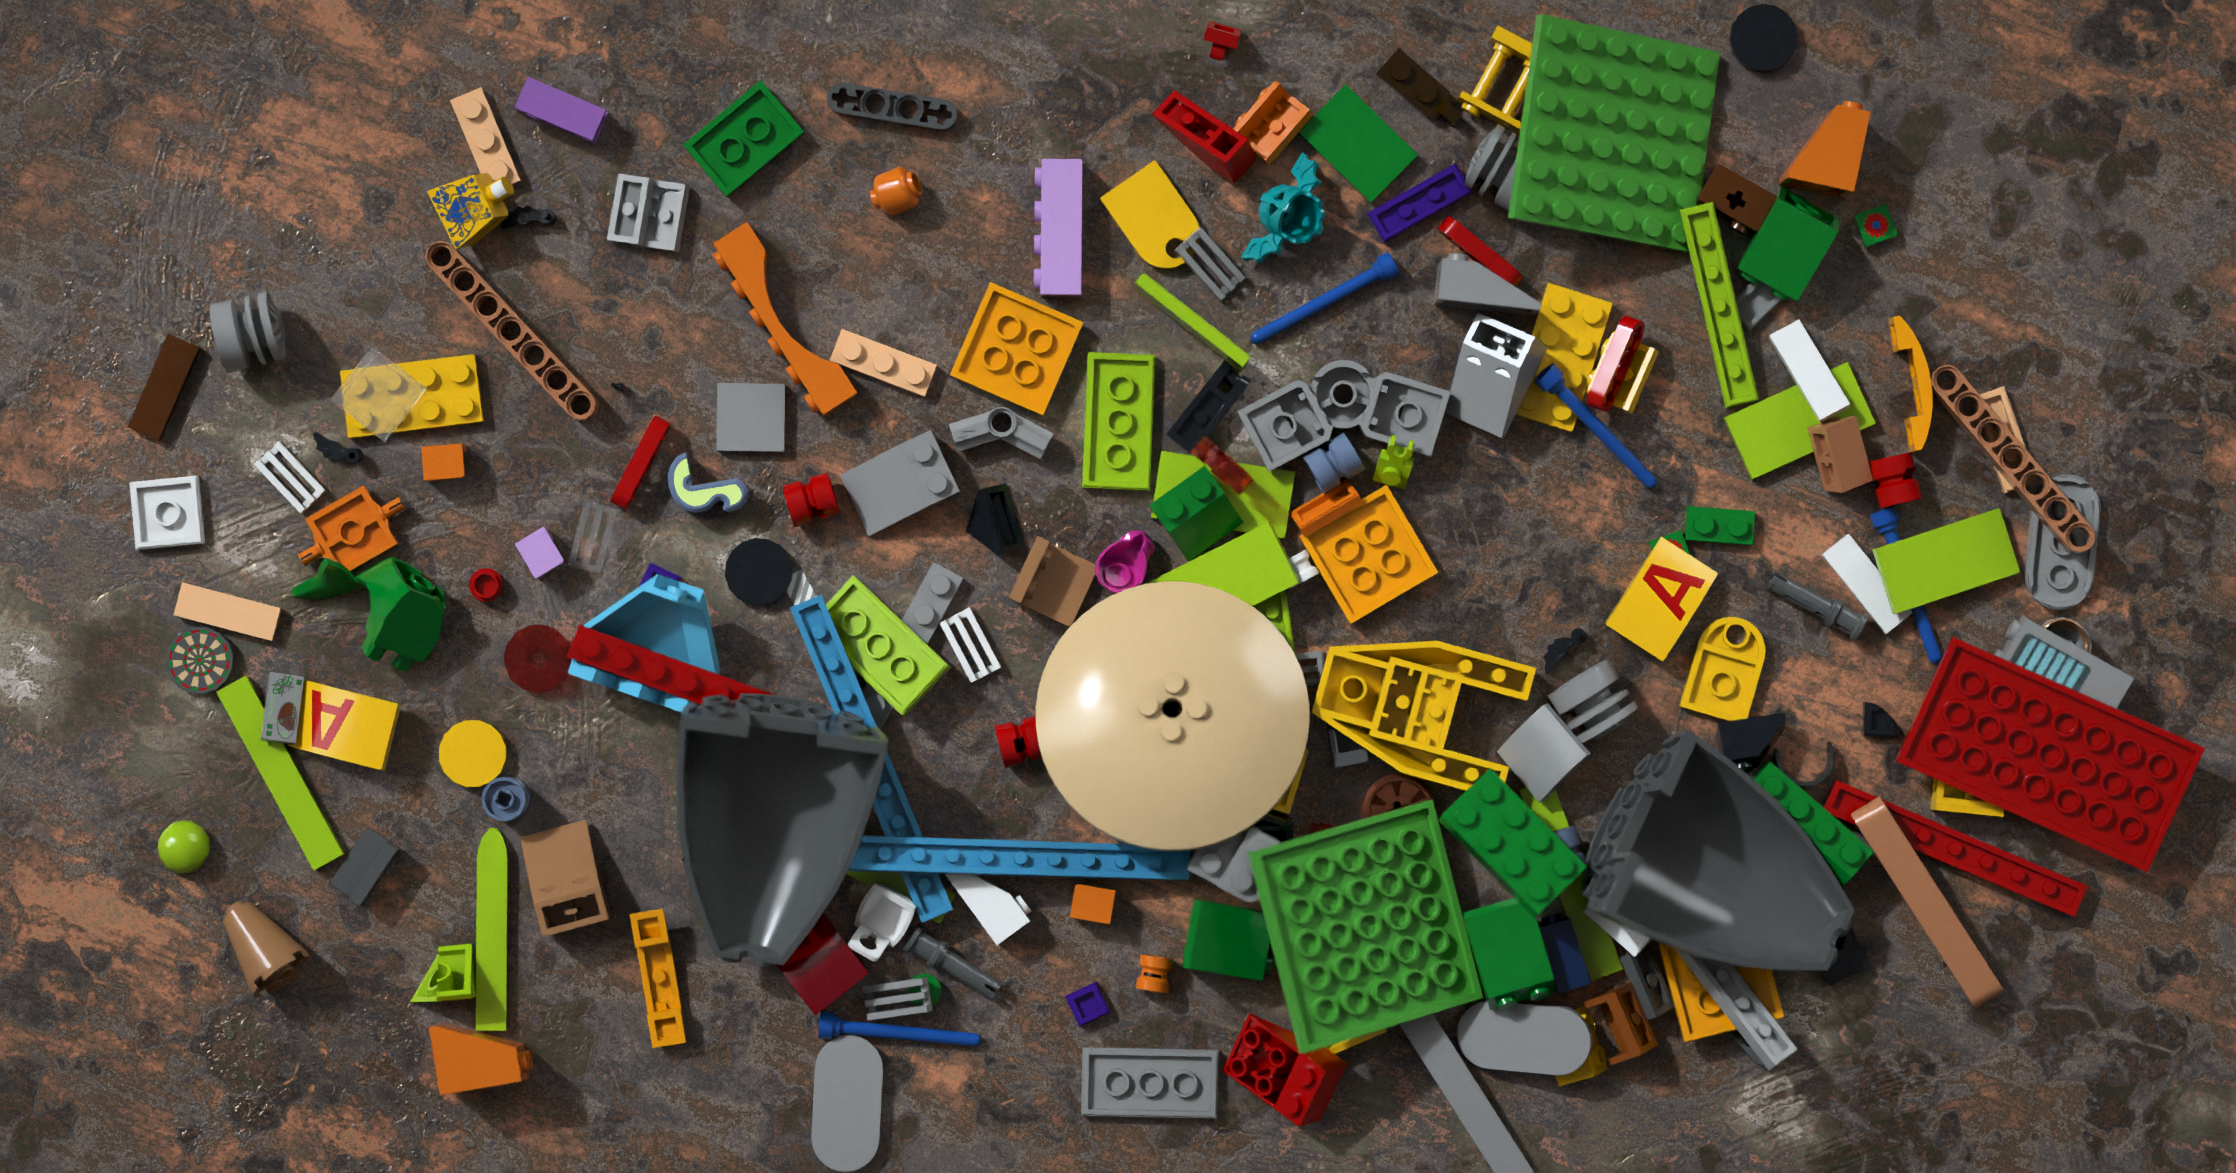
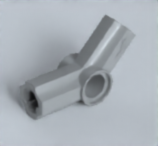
M997 407L992 411L949 424L957 452L1001 439L1041 460L1054 433L1005 407ZM999 414L1009 416L1012 421L1011 427L1005 432H998L992 426L993 419Z

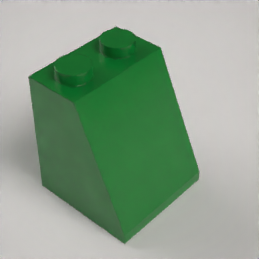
M1781 186L1758 232L1754 234L1741 257L1738 269L1743 271L1741 275L1748 281L1759 284L1761 281L1772 287L1771 292L1777 297L1789 301L1790 298L1798 301L1839 231L1840 218Z
M1194 898L1182 967L1263 981L1264 974L1270 975L1274 957V955L1268 954L1270 937L1263 911Z
M1515 898L1463 913L1474 963L1490 1010L1496 1008L1498 1010H1508L1515 1007L1517 1002L1527 999L1532 1001L1542 1000L1555 991L1554 976L1537 919H1534Z

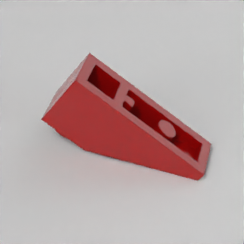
M1175 90L1152 113L1159 123L1209 168L1233 184L1256 161L1250 142L1246 137Z

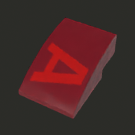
M824 912L784 965H777L815 1016L870 973L856 953L849 948L846 939Z

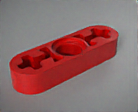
M1447 216L1438 227L1439 233L1464 254L1469 255L1470 259L1481 264L1513 286L1517 287L1524 279V276L1452 217Z
M1628 315L1620 320L1589 390L1587 403L1590 407L1607 412L1613 406L1642 340L1645 330L1643 321Z
M657 415L654 416L620 479L610 503L624 510L629 507L670 429V422Z

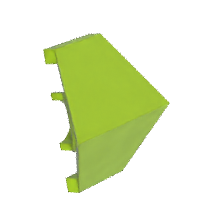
M462 944L438 947L436 958L410 1002H437L476 997L473 945Z

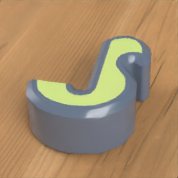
M687 452L677 456L669 468L668 486L674 502L687 512L696 514L709 512L720 501H723L724 511L732 513L740 511L748 503L750 498L749 489L738 478L693 485L690 459Z

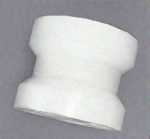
M1307 549L1289 558L1300 580V583L1290 587V589L1319 574L1317 567L1312 566L1308 560L1310 555Z

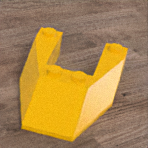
M1440 641L1331 646L1328 649L1311 713L1399 772L1467 791L1490 768L1505 783L1509 767L1444 749L1461 684L1517 700L1528 701L1536 668Z

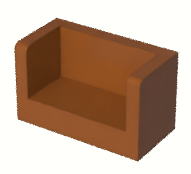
M1632 982L1599 993L1584 1002L1586 1008L1598 1004L1601 1005L1620 1052L1608 1059L1610 1065L1642 1055L1658 1045Z

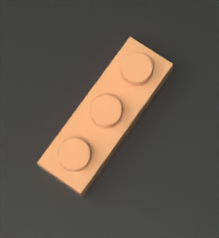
M482 87L450 100L480 173H488L493 182L503 176L511 182L512 186L522 182Z
M841 329L830 358L831 362L926 397L937 368L936 364Z

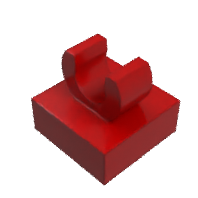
M1209 21L1203 39L1213 43L1209 58L1222 61L1226 47L1237 48L1242 30Z

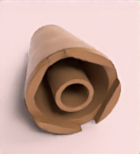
M237 901L226 909L223 923L248 987L255 998H260V991L265 989L268 994H271L283 988L302 973L298 967L303 962L307 966L310 964L312 958L309 953L252 902L243 903L242 901Z

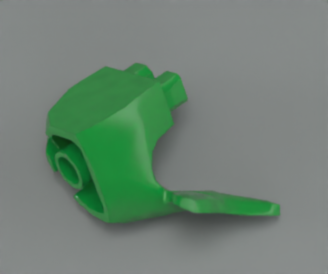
M395 557L384 559L356 576L341 563L325 558L319 566L317 576L300 583L292 589V596L294 598L308 600L324 599L358 589H368L371 602L370 613L365 625L368 636L361 649L367 658L374 661H380L386 650L393 651L388 658L390 664L404 672L410 668L415 660L423 663L433 650L440 637L446 609L444 592L439 585L435 587L432 582L422 576L423 572Z

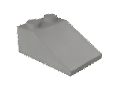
M1450 253L1449 257L1442 258L1438 264L1434 305L1535 316L1540 311V302L1481 264L1469 261V255Z
M931 430L901 443L840 475L868 536L961 494Z

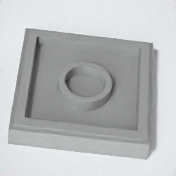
M717 383L716 451L785 452L786 384Z

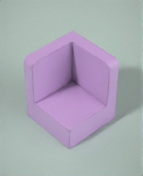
M544 526L515 543L516 548L537 580L545 577L544 574L564 562L562 555L553 542L554 538L548 528Z

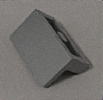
M366 828L332 878L331 885L348 895V899L359 907L364 906L401 851V848L373 829Z

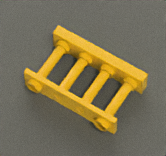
M1498 25L1489 40L1490 43L1494 44L1493 50L1495 52L1472 95L1462 91L1457 101L1463 104L1461 109L1477 118L1482 114L1520 135L1521 122L1513 117L1525 97L1532 43ZM1514 55L1524 60L1523 66L1525 68L1502 111H1499L1483 101L1506 59Z

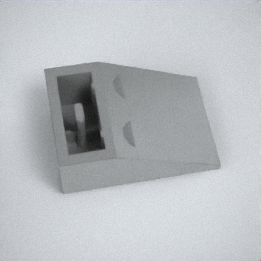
M1477 313L1462 343L1445 413L1504 439L1548 347L1534 336Z

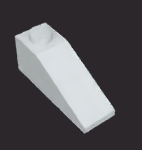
M945 874L996 945L1030 922L1027 914L1031 912V909L1021 895L1014 898L1010 892L977 875Z

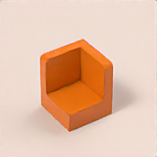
M449 444L421 447L424 481L439 482L443 479L465 477L464 452H466V445Z
M1076 884L1070 917L1110 924L1116 890Z

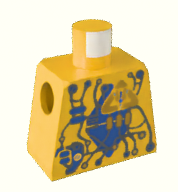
M481 173L427 191L455 249H461L475 245L508 217V210L503 200L514 194V188L511 182L504 176L493 182L488 173Z

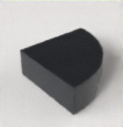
M1863 702L1862 736L1898 737L1897 727L1891 716L1879 705Z

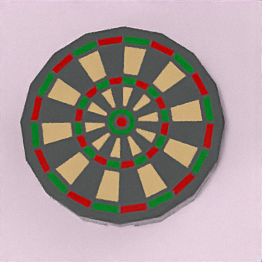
M192 627L181 631L172 639L166 651L165 665L169 677L179 688L189 693L207 694L219 690L228 681L234 670L235 655L231 643L221 633L209 627Z

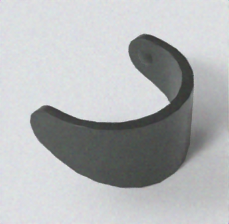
M1827 742L1826 744L1827 764L1825 769L1817 778L1811 781L1801 782L1791 778L1781 766L1777 748L1773 749L1774 764L1798 786L1817 785L1824 781L1833 769L1834 752L1832 743Z

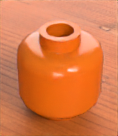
M902 166L877 175L873 182L874 189L870 190V197L875 208H881L890 216L914 208L919 203V196L923 195L922 186L916 173L913 170L908 171Z

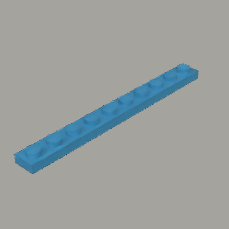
M822 594L790 607L834 714L838 715L839 712L847 711L863 718L864 726L870 730L871 727H877ZM886 752L877 793L873 802L874 810L884 834L890 837L923 838L888 752ZM901 873L922 923L953 910L939 874Z
M862 836L858 850L849 866V871L1188 881L1189 870L1186 869V866L1189 863L1190 850L1159 851L1129 844Z

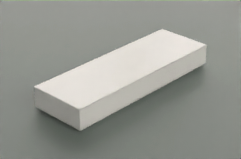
M1800 320L1769 335L1771 343L1819 423L1850 408L1849 401Z
M1846 534L1821 554L1823 559L1884 634L1890 632L1912 614L1910 609L1897 614L1892 613L1879 570L1850 534Z

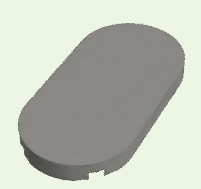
M2067 474L2055 476L2051 480L2093 528L2095 541L2092 547L2085 552L2078 554L2070 553L2061 546L2034 512L2030 511L2024 582L2028 593L2038 604L2053 610L2068 609L2080 603L2091 591L2095 572L2101 513L2100 499L2089 483L2083 478ZM2042 485L2038 488L2034 495H2037L2041 492ZM2053 502L2049 504L2047 514L2052 520L2060 521L2064 516V509L2059 503ZM2075 528L2070 532L2069 539L2071 544L2076 547H2082L2085 544L2086 535L2081 529Z
M1487 1000L1467 1009L1462 1015L1457 1028V1039L1462 1053L1470 1062L1486 1069L1565 1075L1581 1067L1590 1056L1593 1047V1035L1588 1023L1585 1022L1578 1012L1566 1006L1517 1002L1515 1007L1508 1010H1498V1008L1490 1010Z
M842 1035L829 1041L819 1052L815 1063L812 1146L816 1156L824 1165L841 1172L855 1171L868 1164L877 1152L880 1142L883 1061L875 1046L861 1036Z

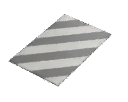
M802 569L793 573L787 593L794 605L816 597Z

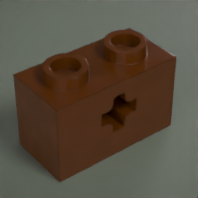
M1717 163L1704 183L1697 197V202H1699V205L1713 202L1716 217L1720 216L1729 221L1728 227L1746 236L1747 233L1754 235L1758 232L1777 196ZM1735 194L1739 197L1738 203L1742 207L1737 206L1732 210L1729 208L1730 201L1726 197L1731 198Z

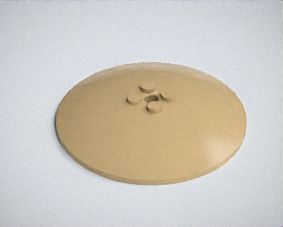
M1181 581L1149 583L1123 590L1097 603L1081 615L1068 628L1052 651L1042 673L1036 702V730L1042 759L1051 780L1069 806L1085 821L1108 836L1129 845L1159 851H1187L1219 844L1239 835L1265 817L1284 796L1297 775L1304 757L1310 724L1309 698L1302 669L1290 645L1275 625L1253 606L1230 593L1198 583ZM1169 701L1178 702L1182 706L1181 714L1176 718L1165 716L1162 711L1165 703Z

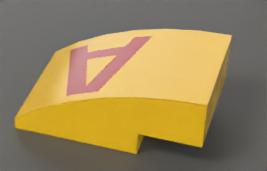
M1661 536L1631 580L1623 596L1605 621V624L1663 662L1702 602L1718 573Z
M304 680L295 745L287 744V746L385 770L402 704Z

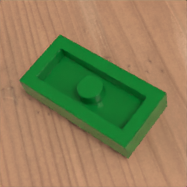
M1686 506L1684 539L1686 541L1751 546L1753 545L1755 511Z

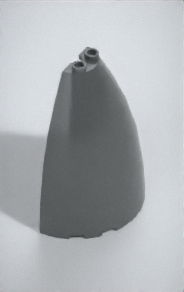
M740 693V697L736 700H729L724 695H714L703 698L701 705L697 706V704L691 702L684 707L680 717L677 754L678 831L686 876L699 918L715 957H721L722 960L730 963L741 962L742 957H751L755 959L757 965L763 967H773L775 964L784 965L812 930L836 894L858 850L877 793L888 746L887 737L878 727H871L870 730L864 726L863 718L847 711L839 712L838 715L831 713V711L827 710L826 704L770 694Z
M1685 730L1664 740L1663 747L1665 748L1655 756L1649 753L1634 768L1633 774L1636 777L1625 789L1619 788L1595 831L1585 859V864L1590 867L1589 873L1582 879L1583 896L1589 899L1587 906L1599 915L1637 934L1700 958L1742 967L1775 970H1828L1838 956V951L1835 948L1836 940L1838 937H1844L1849 932L1852 924L1851 918L1855 909L1834 873L1807 834L1774 797L1730 759L1696 734Z

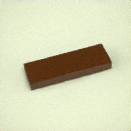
M170 334L167 335L129 422V428L161 441L201 350L200 347Z

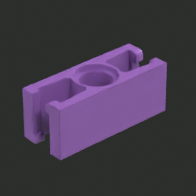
M527 77L514 107L524 115L595 145L609 115L606 109L530 77Z

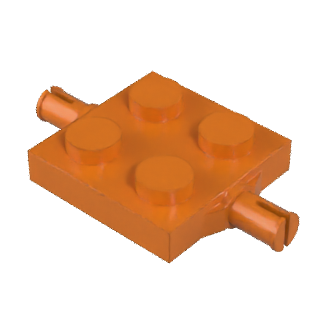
M363 485L305 518L313 533L315 545L298 554L300 559H304L301 561L302 564L307 566L316 559L323 557L324 559L329 558L341 563L352 572L398 546L399 543L390 529L388 518L406 509L404 504H400L402 503L401 499L397 497L381 507L374 501L367 487Z

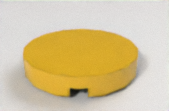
M465 720L453 725L444 734L439 746V761L444 773L453 782L465 787H481L497 778L507 762V745L502 734L492 725L481 720Z

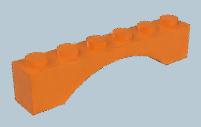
M748 222L714 242L713 245L717 252L712 254L722 271L729 268L736 280L731 282L732 287L741 300L747 297L754 308L749 313L759 328L765 325L771 333L772 337L767 339L776 355L779 357L784 354L791 364L785 369L795 385L802 382L809 394L804 396V399L813 413L821 411L823 416L826 417L859 396L839 364L822 359L806 350L781 325L772 307L767 289L766 265L768 253Z

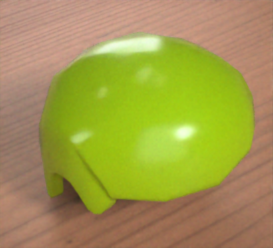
M176 821L170 824L159 838L157 846L159 859L166 869L176 874L196 872L208 858L210 852L209 837L202 826L192 821Z

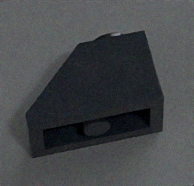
M1785 712L1718 723L1716 739L1719 752L1745 773L1752 771L1753 768H1757L1783 733L1786 723Z

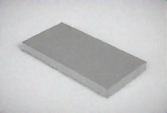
M1082 1047L1081 1116L1217 1119L1219 1050Z

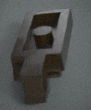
M1400 48L1395 51L1377 72L1376 75L1425 118L1429 117L1436 122L1441 117L1452 128L1461 120L1463 115L1451 105L1455 98L1450 94V91Z

